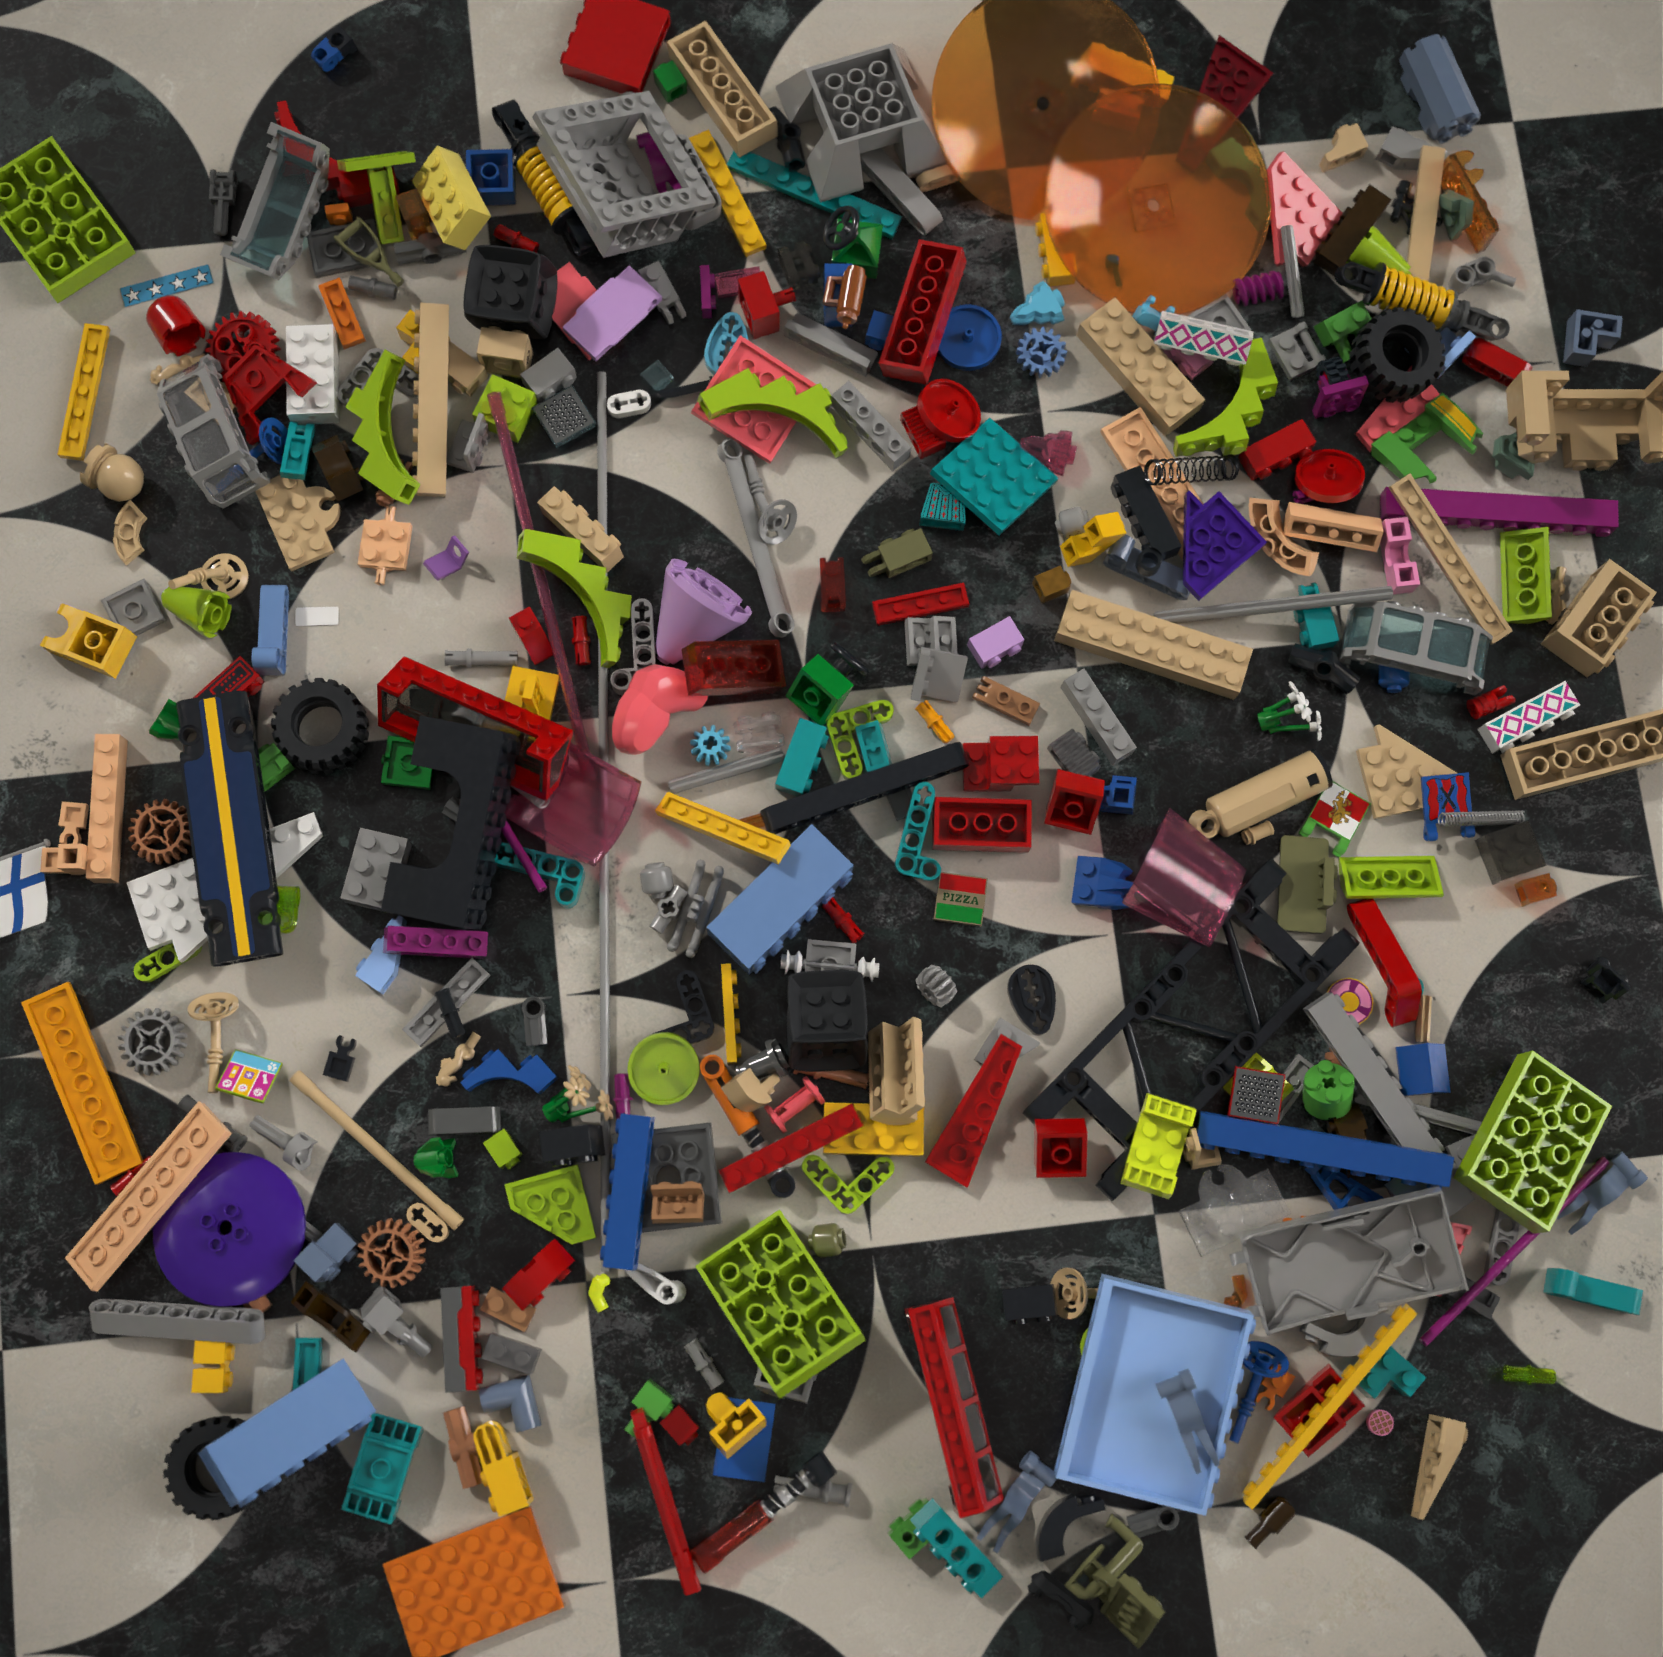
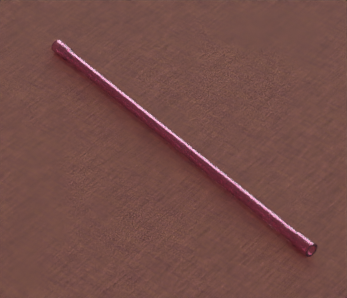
M492 392L487 395L495 421L522 531L524 529L534 530L505 416L506 411L501 392ZM530 562L573 730L584 783L594 782L598 780V776L584 730L545 571L541 566Z

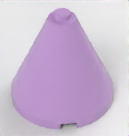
M671 559L667 565L662 592L655 652L657 654L656 658L666 665L679 662L739 627L752 614L749 606H746L745 609L740 606L743 599L728 586L698 567L696 570L686 569L685 567L688 563L680 559Z

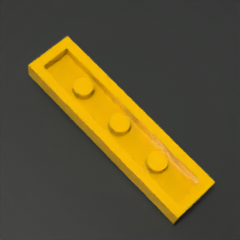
M731 963L721 964L727 1065L737 1064V1058H742L741 1043H736L735 1033H740L739 1018L734 1019V1009H739L738 994H733L732 984H737L736 969L731 970Z

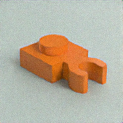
M1278 1365L1276 1372L1281 1370V1366ZM1287 1371L1281 1377H1263L1261 1385L1265 1388L1257 1393L1254 1402L1259 1403L1262 1397H1266L1268 1404L1265 1406V1409L1270 1411L1275 1405V1395L1283 1398L1295 1376Z

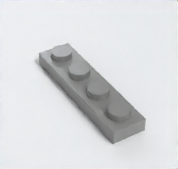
M471 958L442 989H450L456 1008H460L491 975ZM434 996L402 1029L420 1047L445 1023L444 1018L440 1016L442 1012L437 998Z

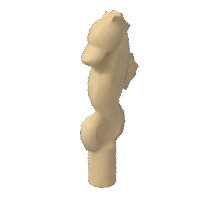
M205 353L195 357L184 355L179 360L180 364H171L163 371L162 367L158 365L155 370L151 371V383L159 385L163 379L170 382L176 381L179 378V373L188 374L199 365L200 358L205 356Z
M1562 566L1557 567L1555 577L1551 579L1552 619L1546 620L1551 625L1559 621L1560 613L1567 608L1564 601L1560 599L1565 592L1563 581L1567 570Z
M472 1032L466 1043L460 1044L456 1048L453 1059L441 1060L442 1068L438 1076H436V1084L446 1087L450 1086L452 1082L457 1081V1077L451 1075L462 1068L463 1059L468 1061L474 1057V1047L481 1036Z

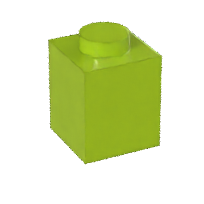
M502 1129L483 1143L501 1169L505 1167L508 1170L520 1162L519 1157L523 1155L506 1129Z

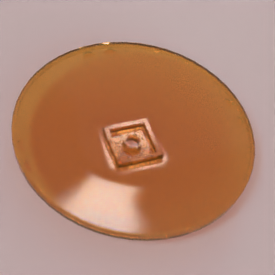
M1111 0L982 1L962 19L945 44L934 74L931 98L932 121L936 138L944 159L960 183L978 200L989 207L1016 218L1039 221L1040 213L1068 211V217L1077 216L1098 207L1117 194L1137 172L1149 151L1157 128L1160 106L1159 79L1151 50L1137 25ZM1040 97L1046 98L1049 102L1048 108L1044 111L1037 107V100Z
M1150 83L1123 88L1104 96L1086 108L1071 123L1056 146L1049 163L1044 190V208L1047 227L1057 254L1070 274L1088 292L1105 303L1116 297L1129 313H1135L1138 305L1141 306L1152 295L1156 299L1154 304H1150V307L1161 313L1166 311L1169 306H1173L1175 308L1174 314L1181 315L1198 310L1221 298L1236 286L1234 279H1242L1247 274L1258 257L1267 235L1271 214V189L1266 165L1256 142L1246 127L1232 112L1209 96L1193 89L1171 84ZM1149 200L1158 202L1159 209L1157 211L1149 209Z

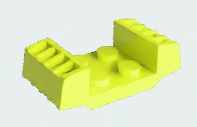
M1146 1093L1120 1184L1169 1199L1174 1192L1178 1178L1175 1176L1185 1145V1139L1189 1128L1193 1126L1197 1109Z

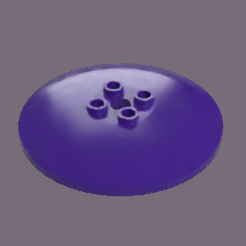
M242 1152L213 1155L153 1226V1244L157 1261L170 1283L185 1296L197 1302L229 1307L255 1301L274 1290L295 1266L294 1260L301 1253L305 1239L306 1216L304 1205L292 1180L272 1162L259 1156ZM224 1221H230L232 1224V1230L227 1235H223L220 1232V1226Z

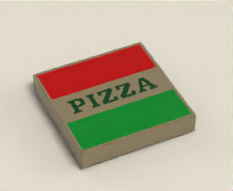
M941 872L938 879L933 920L982 927L988 878Z

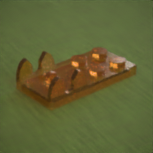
M1463 150L1449 155L1445 160L1440 189H1450L1474 201L1472 224L1464 229V232L1478 254L1486 250L1500 229L1498 228L1497 220L1492 217L1488 210L1487 202L1480 196L1474 185L1482 178L1484 170L1477 168L1466 170L1464 165L1471 161L1474 153Z

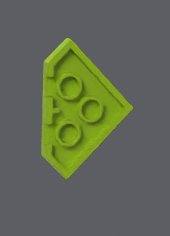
M578 1164L504 1184L510 1209L572 1245L597 1238Z

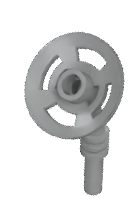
M747 454L744 456L750 479L748 484L751 494L755 497L762 513L758 523L759 536L767 544L775 545L781 543L789 537L796 525V508L790 501L785 499L776 500L768 505L763 494L765 490L762 479L758 476L753 454ZM785 505L782 510L774 509V506ZM787 514H789L787 525L783 528L787 520ZM768 530L771 532L776 531L777 533L773 537L766 536Z

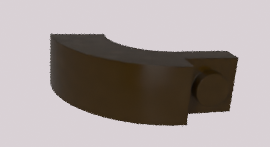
M305 1281L291 1301L302 1314L325 1327L354 1352L359 1350L371 1333L363 1325L364 1321L336 1299Z

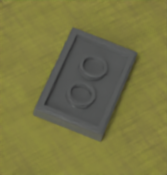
M365 220L364 222L379 240L375 220ZM350 224L312 231L308 234L307 241L316 278L371 267L356 261L348 255L333 238L334 235L340 234ZM363 227L344 242L348 248L364 258L378 248L373 238ZM382 258L378 259L376 262H381Z

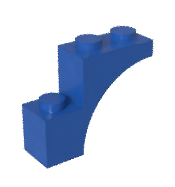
M497 1049L495 1052L493 1050L489 1051L481 1059L483 1063L476 1069L471 1067L462 1076L464 1080L460 1083L467 1091L471 1092L483 1083L498 1079H510L530 1086L541 1095L559 1078L537 1054L534 1057L530 1055L520 1063L522 1068L517 1070L506 1056Z

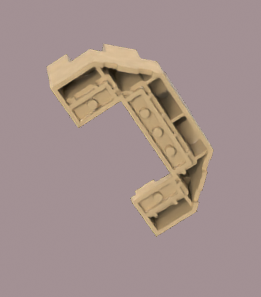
M1521 371L1506 389L1508 424L1514 427L1517 432L1518 456L1533 464L1548 461L1557 452V444L1562 442L1564 468H1572L1574 471L1595 468L1597 471L1609 469L1618 460L1617 444H1627L1638 439L1642 461L1647 464L1663 461V371L1645 389H1562L1570 380L1569 371Z

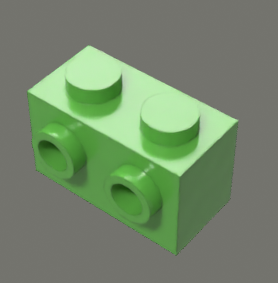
M920 1498L910 1505L908 1508L910 1512L903 1519L899 1516L889 1525L891 1530L888 1531V1535L909 1560L929 1542L926 1540L923 1543L913 1531L916 1527L910 1521L929 1502L927 1498L923 1501Z

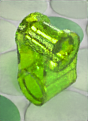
M278 886V914L281 920H284V916L289 919L283 925L280 924V931L287 934L294 931L297 927L300 887Z

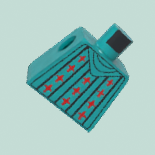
M931 483L919 525L963 531L966 521L965 505L942 484Z

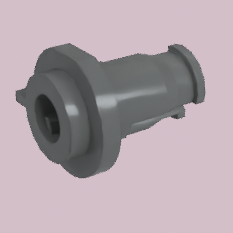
M776 1038L773 1040L769 1039L765 1041L766 1050L748 1058L739 1065L738 1063L735 1064L737 1074L751 1068L758 1079L775 1072L780 1077L788 1075L787 1068L790 1067L789 1058L784 1047Z

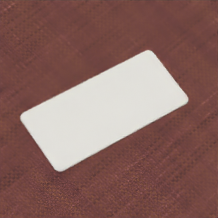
M338 607L296 608V626L338 625L339 623Z

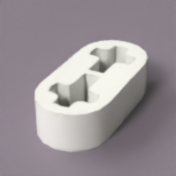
M644 390L615 394L607 401L608 412L614 418L643 414L651 407L650 395ZM637 398H642L644 401L643 406H639L636 403L638 401ZM616 402L622 405L619 411H616L614 407Z

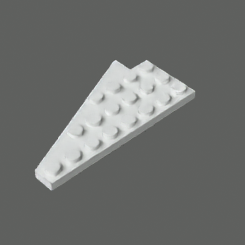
M314 812L270 828L276 878L323 837ZM193 858L127 882L138 920L150 951L173 943L178 960L182 963L208 941L207 934L203 928L205 917H203L200 910ZM218 922L214 925V934H216L223 927L222 922Z

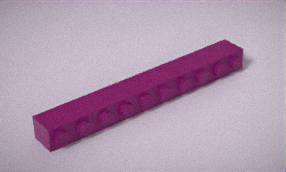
M1386 487L1380 494L1381 521L1407 517L1390 489ZM1421 489L1445 527L1455 525L1457 528L1467 529L1472 526L1480 527L1482 530L1503 528L1504 531L1548 527L1551 534L1572 532L1573 535L1580 536L1591 533L1598 537L1609 536L1619 527L1618 500Z

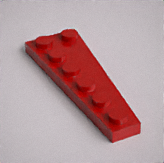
M1000 1034L925 1160V1163L965 1187L969 1186L1021 1052V1045Z

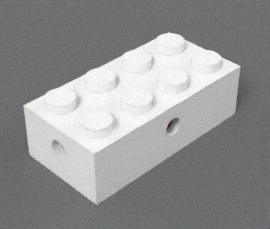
M334 325L286 326V363L317 382L305 396L300 397L286 381L287 416L289 420L298 422V425H306L307 423H340L339 399L337 397V390L339 388V337Z

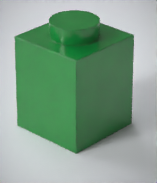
M673 60L668 63H662L653 70L654 83L667 103L687 94V81Z

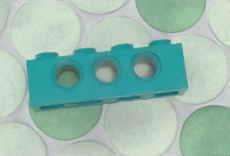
M933 1498L910 1519L916 1527L913 1531L923 1543L926 1540L930 1542L932 1546L929 1547V1550L938 1560L943 1557L947 1561L944 1566L954 1577L959 1574L963 1578L960 1583L970 1594L975 1591L982 1598L1004 1577ZM943 1530L940 1535L936 1536L938 1531ZM958 1547L957 1551L952 1553L953 1549ZM974 1564L971 1569L967 1570L970 1565Z

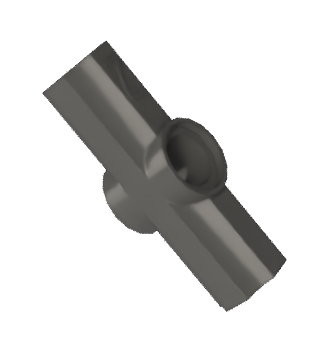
M431 232L420 235L416 240L394 244L398 265L418 261L431 264L441 261L445 256L467 252L466 250L443 243L440 235Z

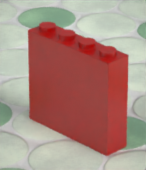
M584 0V9L582 13H578L576 18L575 31H571L568 38L569 46L561 54L560 64L563 68V74L620 94L643 92L670 26V11L639 0Z

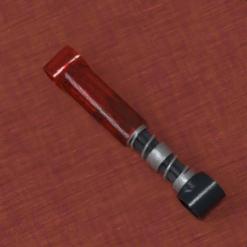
M820 1451L803 1464V1469L799 1472V1475L796 1474V1478L791 1482L787 1481V1485L783 1484L777 1488L776 1493L772 1496L769 1495L767 1500L758 1499L713 1535L708 1536L690 1550L692 1558L704 1574L773 1522V1516L777 1515L778 1510L781 1508L785 1509L786 1506L792 1504L797 1500L798 1495H804L806 1489H811L814 1486L819 1488L837 1474V1470L823 1451Z

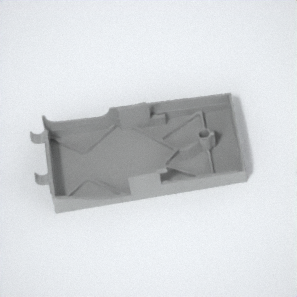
M1439 1186L1241 1231L1240 1239L1243 1251L1230 1254L1232 1267L1240 1263H1246L1257 1305L1249 1306L1245 1309L1250 1310L1254 1317H1261L1267 1336L1323 1318L1346 1314L1347 1320L1374 1316L1379 1313L1388 1312L1387 1306L1464 1289L1466 1291L1469 1290L1443 1193Z

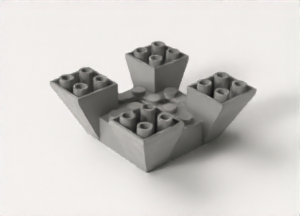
M893 43L805 68L776 85V91L790 123L799 124L818 118L824 132L805 161L820 202L864 189L860 154L893 144L907 176L949 164V159L934 123L916 102L911 91L918 89V84L903 48Z

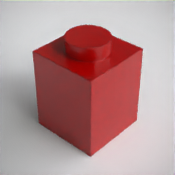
M680 1403L668 1413L665 1419L659 1422L679 1446L684 1442L688 1446L699 1435L696 1431L700 1426Z

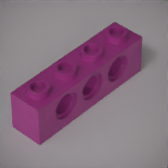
M387 926L384 929L383 954L483 959L487 957L488 932Z

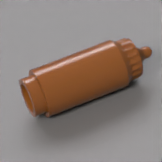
M856 265L848 266L847 270L843 273V277H827L822 304L837 307V320L843 323V329H847L848 325L855 324L857 317L860 315L867 276L865 269ZM836 284H841L839 299H833Z

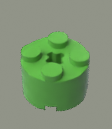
M1322 1060L1317 1065L1311 1067L1304 1076L1302 1092L1304 1107L1308 1113L1318 1119L1328 1120V1118L1337 1117L1336 1119L1341 1118L1350 1111L1354 1093L1353 1074L1343 1066L1332 1063L1329 1060Z

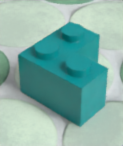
M1390 1346L1356 1388L1367 1398L1375 1399L1389 1383L1401 1395L1411 1397L1426 1377Z

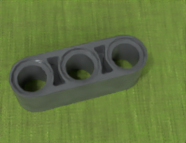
M501 1107L428 1110V1135L485 1134L501 1131Z

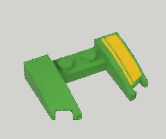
M1441 393L1425 405V412L1394 434L1388 431L1371 444L1372 456L1400 479L1411 473L1414 479L1426 477L1429 484L1436 481V476L1412 450L1441 430L1473 455L1476 452L1477 446L1472 443L1476 436L1482 439L1483 432L1456 403L1444 393Z

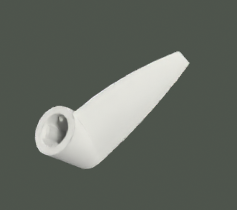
M638 1263L636 1270H624L638 1285L663 1304L679 1303L685 1298V1285L678 1280L670 1281L663 1275ZM669 1288H673V1297H670L671 1292L669 1291Z

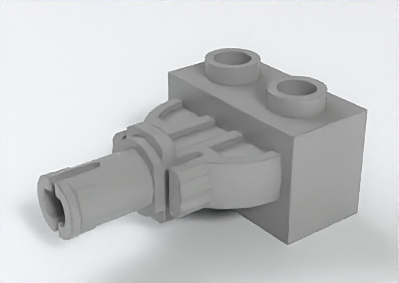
M379 1285L360 1306L361 1318L364 1320L363 1325L372 1333L378 1331L383 1335L388 1330L398 1338L397 1343L400 1346H409L422 1358L432 1349V1345L417 1333L416 1325L412 1323L409 1326L400 1317L404 1312L401 1302L387 1288Z

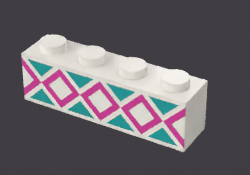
M1162 311L1154 344H1158V347L1164 350L1180 349L1181 353L1186 355L1197 353L1204 355L1203 357L1208 360L1216 361L1219 358L1227 360L1226 363L1239 366L1240 363L1246 365L1253 340V331Z
M1564 681L1485 723L1478 731L1492 754L1498 750L1504 753L1508 749L1515 747L1513 742L1520 739L1523 743L1535 736L1533 732L1540 728L1543 732L1555 725L1554 720L1561 718L1564 721L1575 714L1573 710L1580 706L1567 682Z

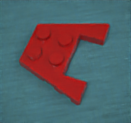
M254 345L223 376L231 401L237 408L239 422L246 432L247 436L245 438L250 445H255L260 440L259 427L261 421L254 412L285 381L300 397L305 396L317 384L316 380L258 345Z

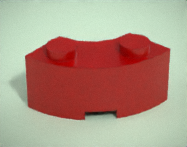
M553 1239L502 1289L522 1311L530 1304L534 1308L545 1297L542 1293L554 1281L558 1279L561 1282L571 1273L569 1267L574 1263L575 1259L556 1239Z

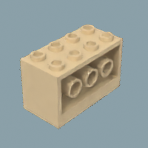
M1609 559L1591 574L1541 645L1584 676L1588 677L1594 672L1598 674L1614 660L1615 656L1613 653L1617 648L1621 649L1627 642L1628 637L1626 635L1630 630L1634 631L1640 624L1641 619L1639 617L1642 613H1647L1653 606L1654 601H1652V598L1657 592Z

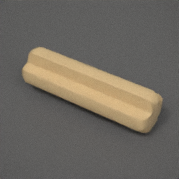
M1421 995L1415 1028V1041L1418 1043H1428L1430 1041L1432 997L1428 995Z

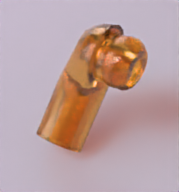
M1244 1274L1232 1276L1234 1292L1231 1297L1229 1296L1224 1299V1304L1238 1308L1242 1307L1248 1295Z

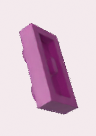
M700 265L702 317L712 318L711 310L716 309L715 295H711L710 288H715L714 274H710L709 265Z

